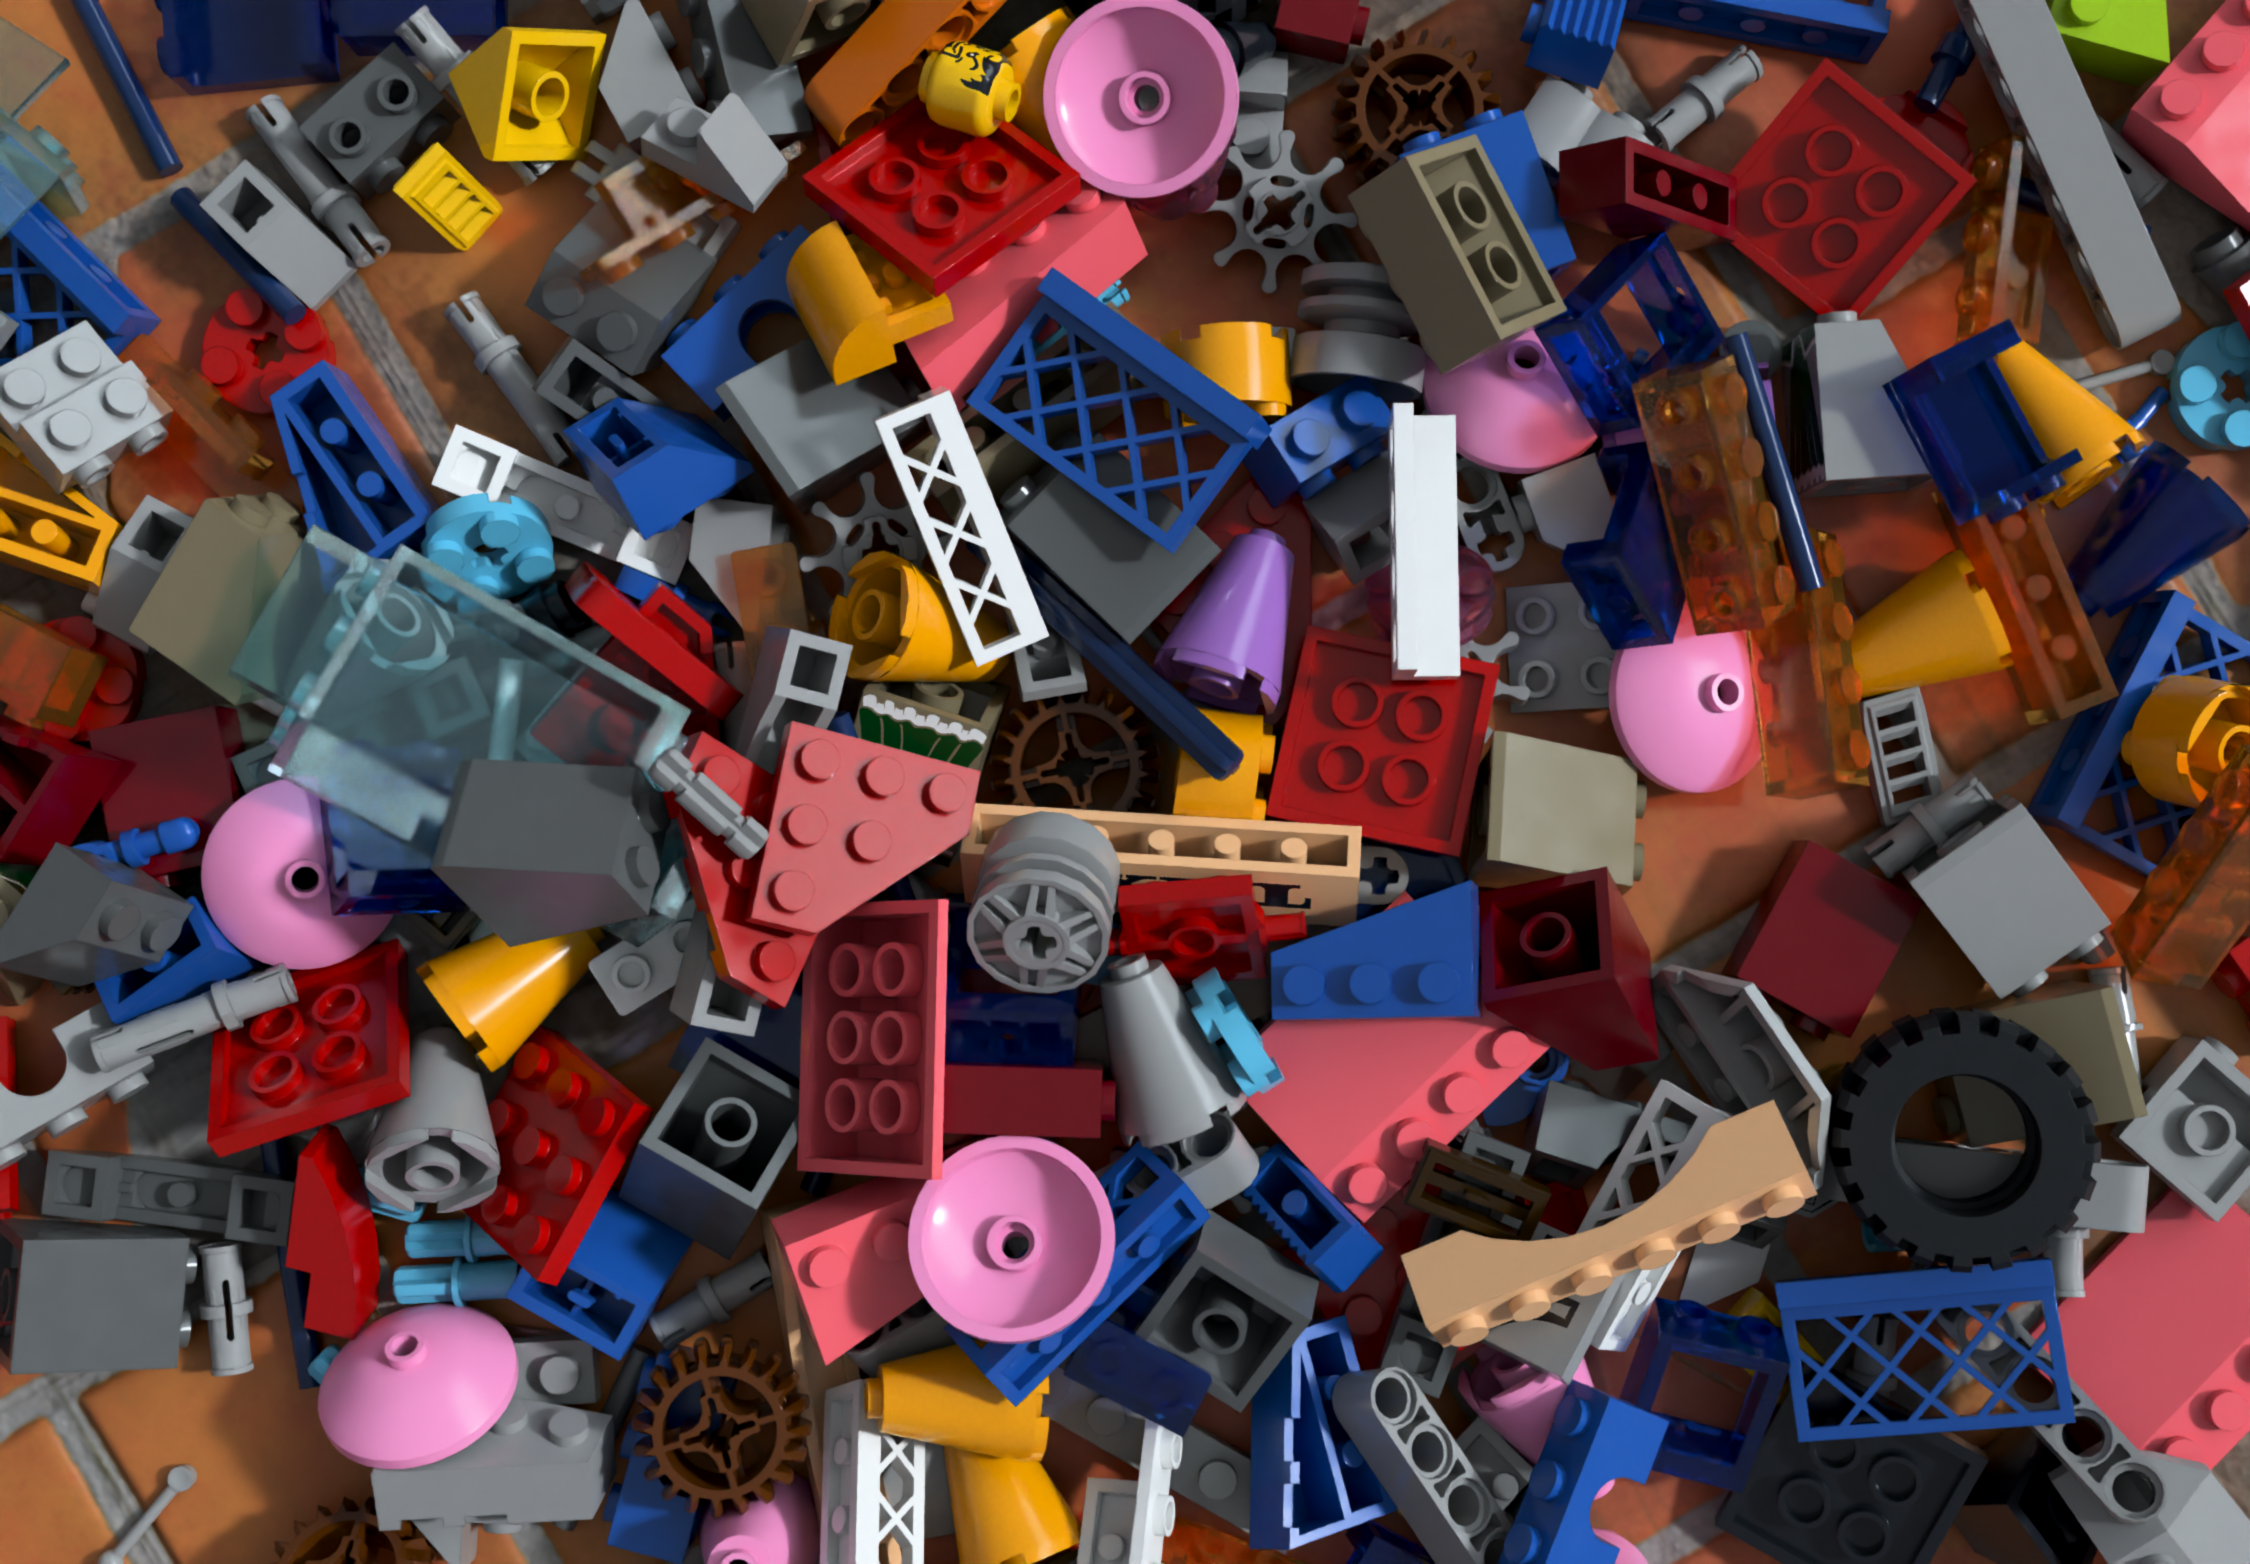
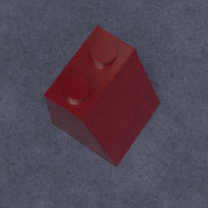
M1607 866L1479 893L1483 1004L1488 1011L1594 1071L1659 1060L1650 950Z

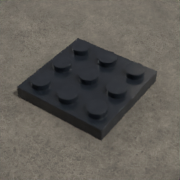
M1816 1360L1822 1366L1824 1365V1363ZM1802 1361L1806 1387L1817 1372ZM1833 1368L1829 1370V1372L1859 1396H1862L1868 1389V1387ZM1823 1378L1807 1398L1811 1426L1840 1424L1856 1403ZM1789 1383L1715 1516V1526L1783 1564H1929L1989 1461L1986 1451L1951 1432L1798 1442L1791 1386ZM1877 1392L1868 1401L1869 1404L1889 1420L1908 1419L1912 1414V1411ZM1862 1409L1851 1423L1877 1420Z

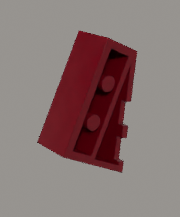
M0 715V863L41 866L56 842L71 846L124 762Z

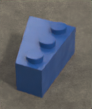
M322 359L269 396L291 474L297 478L307 512L303 515L308 533L313 535L324 571L320 575L325 592L327 594L331 593L340 575L353 563L366 558L390 559L402 565L420 553L421 542L426 537L425 525L430 516L440 507L350 376Z
M1469 880L1271 952L1272 1020L1482 1018L1478 885Z
M1346 1315L1312 1319L1252 1397L1250 1549L1291 1550L1398 1510L1338 1421L1333 1410L1332 1394L1338 1379L1347 1372L1361 1371Z

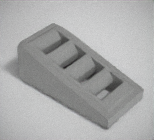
M1919 687L1891 692L1846 705L1882 827L1900 823L1911 815L1908 810L1917 802L1924 806L1943 792L1927 712ZM1899 712L1902 724L1879 730L1878 717ZM1906 736L1909 748L1884 755L1883 742ZM1914 761L1917 772L1889 780L1887 767ZM1921 784L1923 797L1894 805L1892 792Z

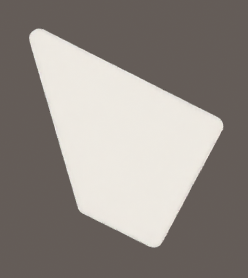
M1730 1239L1716 1244H1705L1703 1242L1696 1244L1677 1305L1676 1314L1682 1317L1758 1283L1770 1243L1763 1249Z

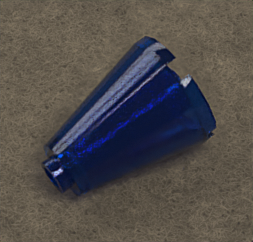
M2154 441L2147 449L2143 450L2061 574L2062 578L2069 585L2061 593L2069 603L2090 619L2099 612L2109 619L2240 540L2250 529L2248 527L2250 524L2248 517L2237 503L2209 476L2202 480L2195 473L2185 468L2191 462L2168 445Z

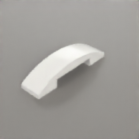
M457 424L431 485L459 497L488 493L490 502L511 504L509 495L523 498L542 511L548 520L553 537L619 564L634 568L672 585H676L690 552L692 523L681 519L672 529L656 533L647 540H644L595 491L591 482L524 455L512 447Z

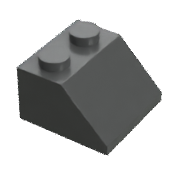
M610 190L599 199L553 249L525 306L633 376L661 367L664 361L661 355L669 348L666 344L667 339L679 325L686 321L718 260L613 190Z
M56 842L0 930V968L80 987L159 963L167 949L180 936L182 925L194 905L139 868H131L129 865Z
M1207 1209L1211 1217L1175 1253L1131 1333L1128 1344L1241 1413L1311 1322L1320 1278L1212 1210Z

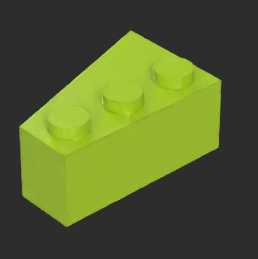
M2045 0L2076 70L2140 87L2170 64L2166 0Z

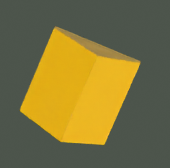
M502 27L448 73L484 158L491 161L586 160L587 152L584 149L590 139L606 34L593 30Z

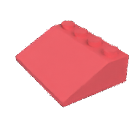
M2226 0L2133 105L2120 134L2156 170L2248 232H2250V0Z
M1404 891L1384 911L1411 902L1414 899ZM1481 966L1482 1018L1280 1021L1272 1020L1271 1018L1258 1031L1263 1039V1049L1269 1058L1273 1056L1285 1077V1081L1264 1094L1258 1091L1248 1098L1246 1096V1102L1313 1175L1363 1223L1412 1178V1170L1416 1161L1421 1159L1423 1154L1422 1148L1427 1137L1447 1145L1551 1047L1486 1009L1483 1004Z
M948 899L865 902L818 933L803 967L797 1171L942 1180Z
M2168 1186L2146 1209L2145 1233L2124 1232L2083 1274L2086 1296L2060 1297L2057 1300L2068 1375L2138 1450L2155 1451L2204 1463L2212 1470L2250 1431V1215L2234 1203L2218 1223L2206 1219ZM2044 1315L2028 1330V1333L2035 1340L2046 1328ZM2047 1341L2042 1348L2050 1355ZM2032 1368L2054 1390L2050 1377L2042 1370ZM2086 1421L2101 1436L2098 1428Z

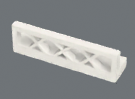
M940 386L918 395L919 401L873 419L974 664L979 667L1049 637V633L949 389ZM924 415L926 416L936 441L928 464L902 453L893 428ZM941 457L949 473L937 469ZM908 465L924 471L918 489ZM934 476L953 483L962 504L953 526L930 517L924 506L923 501ZM967 519L974 534L963 530ZM934 527L950 534L944 549L941 547ZM959 538L978 545L987 566L979 586L953 576L949 562ZM992 580L999 595L988 591ZM959 588L974 594L969 610L965 605ZM984 599H987L1004 607L1014 633L983 646L974 623Z
M1393 403L1388 419L1392 680H1458L1460 677L1456 415H1414V403Z
M1661 1079L1576 1234L1603 1226L1606 1222L1621 1217L1645 1202L1642 1201L1635 1204L1633 1202L1628 1180L1636 1166L1655 1161L1660 1182L1657 1193L1673 1179L1692 1157L1709 1127L1734 1115L1713 1108L1671 1082ZM1673 1101L1698 1117L1684 1141L1665 1146L1660 1122ZM1650 1142L1652 1150L1644 1152ZM1676 1155L1670 1166L1668 1157ZM1617 1200H1619L1620 1208L1613 1209ZM1681 1251L1677 1252L1674 1260L1660 1268L1653 1270L1637 1268L1625 1273L1624 1279L1590 1343L1598 1350L1626 1352Z
M857 1379L825 1390L820 1564H881L878 1561L879 1542L888 1532H890L902 1548L901 1564H924L925 1442L899 1436L893 1440L889 1434L879 1433L877 1419L865 1418V1379ZM889 1464L892 1465L903 1480V1497L893 1508L880 1492V1474Z

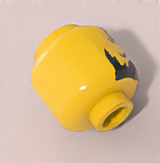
M957 40L946 44L941 51H933L928 56L920 75L918 95L920 101L926 103L927 113L936 124L977 138H984L993 134L1002 121L1010 122L1014 118L1020 103L1021 86L1019 83L1013 82L1012 64L1005 55Z

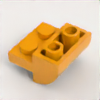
M837 220L828 223L811 234L798 247L787 269L786 284L789 297L836 386L896 363L894 344L954 321L951 303L945 292L935 298L854 233L845 236Z

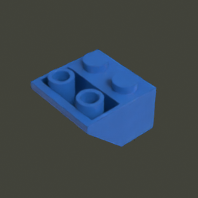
M616 397L562 430L595 491L644 540H647L656 533L672 529L681 521L683 516L710 499L728 494L733 490L737 482L755 472L749 460L697 414Z
M612 1186L559 1284L554 1286L536 1281L522 1267L505 1297L620 1361L636 1345L649 1322L648 1318L657 1308L694 1240L619 1198L620 1190Z

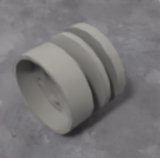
M1330 262L1314 264L1304 268L1300 291L1307 298L1299 300L1297 317L1305 323L1322 328L1323 330L1307 331L1294 336L1290 362L1291 384L1298 389L1323 395L1349 379L1361 376L1369 378L1385 403L1408 402L1419 399L1422 394L1427 354L1420 346L1399 339L1417 336L1419 332L1403 301L1393 292L1389 283V275L1384 265L1367 262Z
M1034 812L1014 817L997 829L984 850L978 873V886L973 893L972 905L967 918V943L976 962L995 980L1025 992L1051 994L1074 989L1096 975L1108 955L1113 914L1115 913L1120 881L1121 864L1112 843L1092 824L1065 813Z

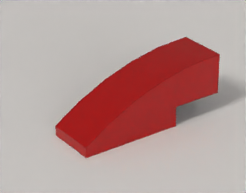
M324 1124L299 1154L285 1267L311 1273L304 1328L354 1340L378 1306L380 1262L377 1231L369 1196L355 1159L338 1127Z

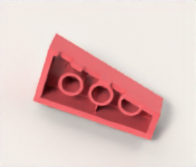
M1080 177L1081 193L945 291L951 303L954 321L904 340L931 390L940 386L949 389L958 412L967 406L962 397L980 383L1043 294L1037 290V287L1052 267L1097 298L1148 255L1122 196L1096 188ZM1050 318L1035 340L1040 344L1043 343L1059 329L1058 323Z
M982 1135L944 1150L943 1162L968 1145L1002 1135ZM879 1176L770 1219L808 1332L825 1366L924 1298L914 1278L909 1261L908 1230L913 1207L927 1179Z

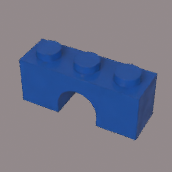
M801 224L790 234L783 230L774 235L759 252L758 257L761 261L744 277L736 274L729 278L714 294L712 300L715 305L698 321L694 318L684 321L667 339L666 344L669 348L661 357L723 422L732 414L715 391V388L757 365L748 352V337L753 326L763 317L775 313L791 315L803 324L789 297L786 284L787 269L792 256L798 247L811 235Z
M680 1344L675 1345V1348L680 1347L684 1350L692 1361L695 1360L694 1348ZM663 1348L658 1353L657 1359L652 1357L646 1359L638 1382L637 1395L642 1388L658 1389L649 1378L652 1369L656 1365L666 1367L674 1372L669 1360L672 1350H665ZM720 1376L721 1379L725 1378L730 1393L734 1395L738 1379ZM696 1381L683 1389L672 1401L669 1411L670 1429L682 1426L686 1418L702 1411L700 1381ZM716 1405L709 1430L714 1433L719 1428V1434L726 1425L727 1415L717 1413ZM643 1408V1411H642V1412H650V1411H648V1410H646V1409ZM631 1419L620 1450V1458L629 1460L623 1484L613 1483L603 1513V1521L612 1523L606 1545L683 1564L694 1546L701 1509L706 1499H700L698 1508L694 1513L685 1511V1502L689 1493L682 1489L671 1500H664L661 1493L669 1478L663 1475L657 1480L647 1481L644 1477L646 1467L656 1459V1456L641 1458L634 1455L633 1448L636 1442L649 1435L632 1430Z
M1572 1379L1569 1386H1567L1563 1399L1556 1408L1554 1422L1539 1460L1531 1472L1528 1488L1514 1524L1505 1538L1504 1549L1498 1564H1615L1620 1548L1594 1534L1590 1523L1592 1502L1602 1486L1613 1479L1629 1478L1644 1485L1646 1484L1670 1421L1628 1401Z

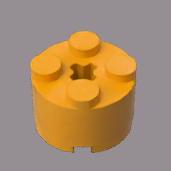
M1219 322L1199 325V337L1195 339L1181 341V329L1170 331L1161 336V345L1256 411L1269 425L1273 421H1278L1287 416V413L1292 410L1289 336L1287 329L1282 327L1272 336V326L1268 323ZM1163 399L1164 417L1171 420L1169 403ZM1181 412L1183 427L1198 424Z
M2169 675L2159 682L2157 688L2141 706L2132 729L2125 734L2121 743L2122 758L2127 764L2132 765L2138 782L2150 795L2165 802L2218 815H2233V812L2241 809L2250 810V685L2194 675Z
M1195 706L1243 751L1244 757L1240 763L1241 767L1234 775H1230L1223 781H1218L1179 746L1172 793L1175 794L1173 812L1170 811V815L1265 820L1266 799H1263L1264 786H1257L1259 773L1271 774L1276 739L1272 735L1273 725L1263 723V715Z

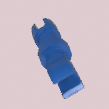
M623 565L615 587L643 601L661 580ZM661 581L710 623L712 635L726 638L733 634L711 623L715 613L736 621L724 605L713 600L710 603L688 593L690 587L681 582H678L676 587Z
M179 817L159 823L157 828L141 832L138 828L122 831L118 840L108 843L103 840H95L76 845L73 848L89 851L98 856L104 855L105 858L128 864L131 868H138L148 865L152 856L165 852L170 855L195 846L199 841L200 828L191 818Z

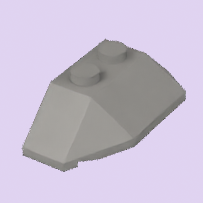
M1673 964L1661 969L1652 979L1656 1021L1713 1106L1735 1116L1774 1099L1809 1173L1815 1190L1820 1189L1823 1186L1833 1099L1818 1071L1809 1064L1787 1032L1782 1019L1771 1009L1753 982Z
M2101 1440L2078 1456L2091 1457L2099 1453L2103 1441ZM2139 1450L2164 1479L2167 1499L2165 1507L2158 1516L2144 1524L2135 1525L2119 1522L2109 1515L2063 1464L2048 1473L2051 1482L2108 1564H2250V1519L2204 1463L2155 1451ZM2125 1473L2114 1480L2112 1487L2113 1496L2117 1503L2125 1510L2142 1512L2150 1506L2153 1497L2152 1490L2148 1482L2140 1475Z

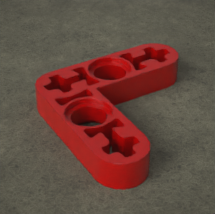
M586 561L582 562L564 584L570 598L582 611L722 721L744 696L742 692L641 612L626 593L617 589L611 580Z

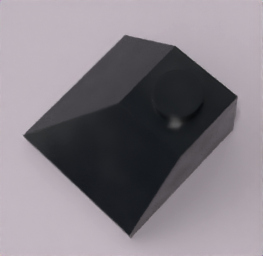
M2028 1426L2011 1427L1980 1447V1449L1987 1452L1989 1461L1953 1522L1973 1550L1997 1564H2092L2098 1549L2048 1476L2049 1472L2061 1466L2062 1463ZM2065 1426L2062 1431L2063 1442L2069 1451L2079 1455L2083 1452V1449Z

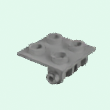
M1631 578L1505 587L1507 632L1514 631L1519 636L1516 649L1508 653L1509 686L1525 685L1530 690V695L1525 705L1518 706L1510 702V713L1595 708L1610 710L1608 688L1611 666L1621 641L1633 626Z

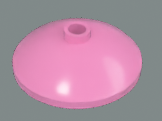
M1105 0L1080 15L1066 29L1056 44L1048 62L1044 78V116L1051 139L1059 154L1070 167L1080 173V177L1086 182L1105 192L1129 198L1159 197L1171 194L1192 184L1203 176L1222 155L1231 138L1237 120L1239 108L1238 75L1231 52L1224 39L1205 17L1188 5L1177 0ZM1153 86L1159 93V103L1154 110L1146 112L1140 107L1139 95L1144 88Z
M1566 311L1490 353L1443 375L1440 374L1433 359L1427 355L1422 393L1428 415H1456V452L1488 469L1512 474L1540 473L1573 461L1592 446L1603 431L1611 413L1615 382L1610 359L1597 336L1583 322ZM1515 360H1528L1535 367L1529 369L1522 368L1516 364Z
M1684 601L1659 607L1647 613L1630 628L1621 641L1613 659L1609 677L1608 698L1614 730L1629 759L1650 780L1669 790L1681 793L1713 792L1738 782L1759 761L1767 747L1774 725L1776 711L1774 680L1769 662L1761 645L1752 632L1734 615L1715 605L1697 601ZM1718 687L1720 689L1721 699H1719L1718 697Z
M307 776L289 777L265 783L236 800L222 814L212 829L205 845L201 866V885L204 900L214 923L221 933L240 951L260 962L272 966L284 963L287 969L298 970L317 969L340 963L369 946L391 921L399 904L404 882V861L398 838L391 824L379 808L367 797L342 783ZM301 867L313 868L318 873V881L315 886L307 890L295 887L292 883V875L297 869Z
M1002 1135L991 1137L968 1145L950 1156L942 1163V1180H927L920 1191L912 1210L908 1230L910 1265L917 1285L927 1302L940 1317L955 1329L979 1340L999 1344H1022L1037 1341L1060 1332L1081 1317L1096 1300L1107 1281L1113 1263L1116 1242L1115 1224L1109 1200L1094 1173L1084 1162L1067 1149L1053 1142L1032 1136ZM1014 1237H1022L1029 1243L1025 1255L1017 1259L1007 1257L1004 1253L1006 1243Z
M428 1303L407 1307L388 1314L360 1331L354 1340H350L339 1351L327 1368L318 1394V1413L326 1436L331 1444L348 1459L378 1469L414 1468L431 1464L456 1454L484 1435L497 1422L510 1403L516 1389L519 1374V1363L515 1346L508 1331L496 1318L472 1306L456 1307L454 1303Z

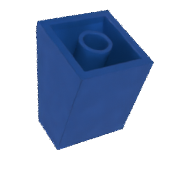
M1500 108L1488 110L1463 123L1465 131L1442 139L1439 131H1433L1418 136L1402 146L1404 153L1398 156L1395 163L1405 156L1476 134L1552 281L1577 259L1562 218L1558 217L1559 209L1523 110L1506 116L1502 115Z

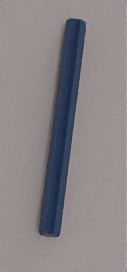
M1010 537L1043 620L1215 780L1223 781L1230 775H1234L1241 767L1240 763L1244 757L1243 751ZM967 541V549L987 566L979 546Z

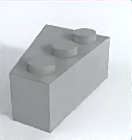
M512 1397L506 1410L497 1422L479 1439L456 1454L440 1461L414 1468L392 1470L374 1468L371 1472V1481L379 1531L401 1530L402 1520L442 1518L443 1528L465 1526L466 1517L507 1515L508 1524L593 1519L617 1473L613 1415Z

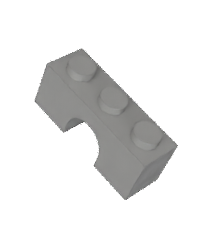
M103 1002L52 1029L54 1039L67 1059L65 1073L54 1088L40 1095L23 1096L9 1091L0 1082V1171L27 1155L23 1147L26 1143L46 1132L50 1134L52 1139H56L86 1122L89 1117L85 1110L107 1097L111 1099L113 1104H117L149 1085L145 1076L155 1070L154 1060L151 1055L127 1063L108 1073H103L99 1068L91 1049L90 1034L119 1025L111 1022Z

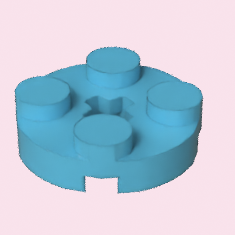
M2239 321L2229 325L2212 328L2189 340L2175 354L2173 370L2167 373L2166 380L2171 379L2169 386L2171 399L2166 401L2169 416L2183 436L2203 449L2213 451L2222 449L2242 451L2250 449V341ZM2224 372L2230 377L2237 375L2243 381V389L2245 391L2243 400L2238 397L2229 402L2224 400L2221 395L2226 388L2225 382L2221 379Z
M481 493L457 498L440 507L425 525L426 537L421 542L423 568L429 581L443 593L451 597L460 598L464 606L483 603L485 606L491 601L517 596L531 589L537 583L549 579L555 571L551 530L545 515L531 502L509 495L511 504L490 502L488 493ZM483 544L490 549L498 548L486 553L476 551V547Z
M1213 967L1192 980L1194 987L1185 992L1193 1007L1191 1011L1212 1043L1222 1037L1225 1039L1226 1042L1219 1045L1228 1061L1226 1064L1247 1098L1258 1091L1264 1094L1285 1081V1077L1273 1056L1269 1058L1263 1049V1039L1225 980L1222 981L1217 969Z

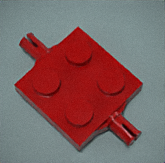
M1252 874L1218 875L1211 878L1167 882L1152 881L1145 884L1118 886V910L1121 919L1119 928L1112 929L1107 956L1121 955L1125 957L1135 953H1145L1147 960H1161L1178 986L1192 985V980L1213 967L1217 969L1222 981L1225 980V982L1267 978L1265 953L1268 948V942L1296 939L1306 940L1305 911L1265 916L1264 910L1256 902Z

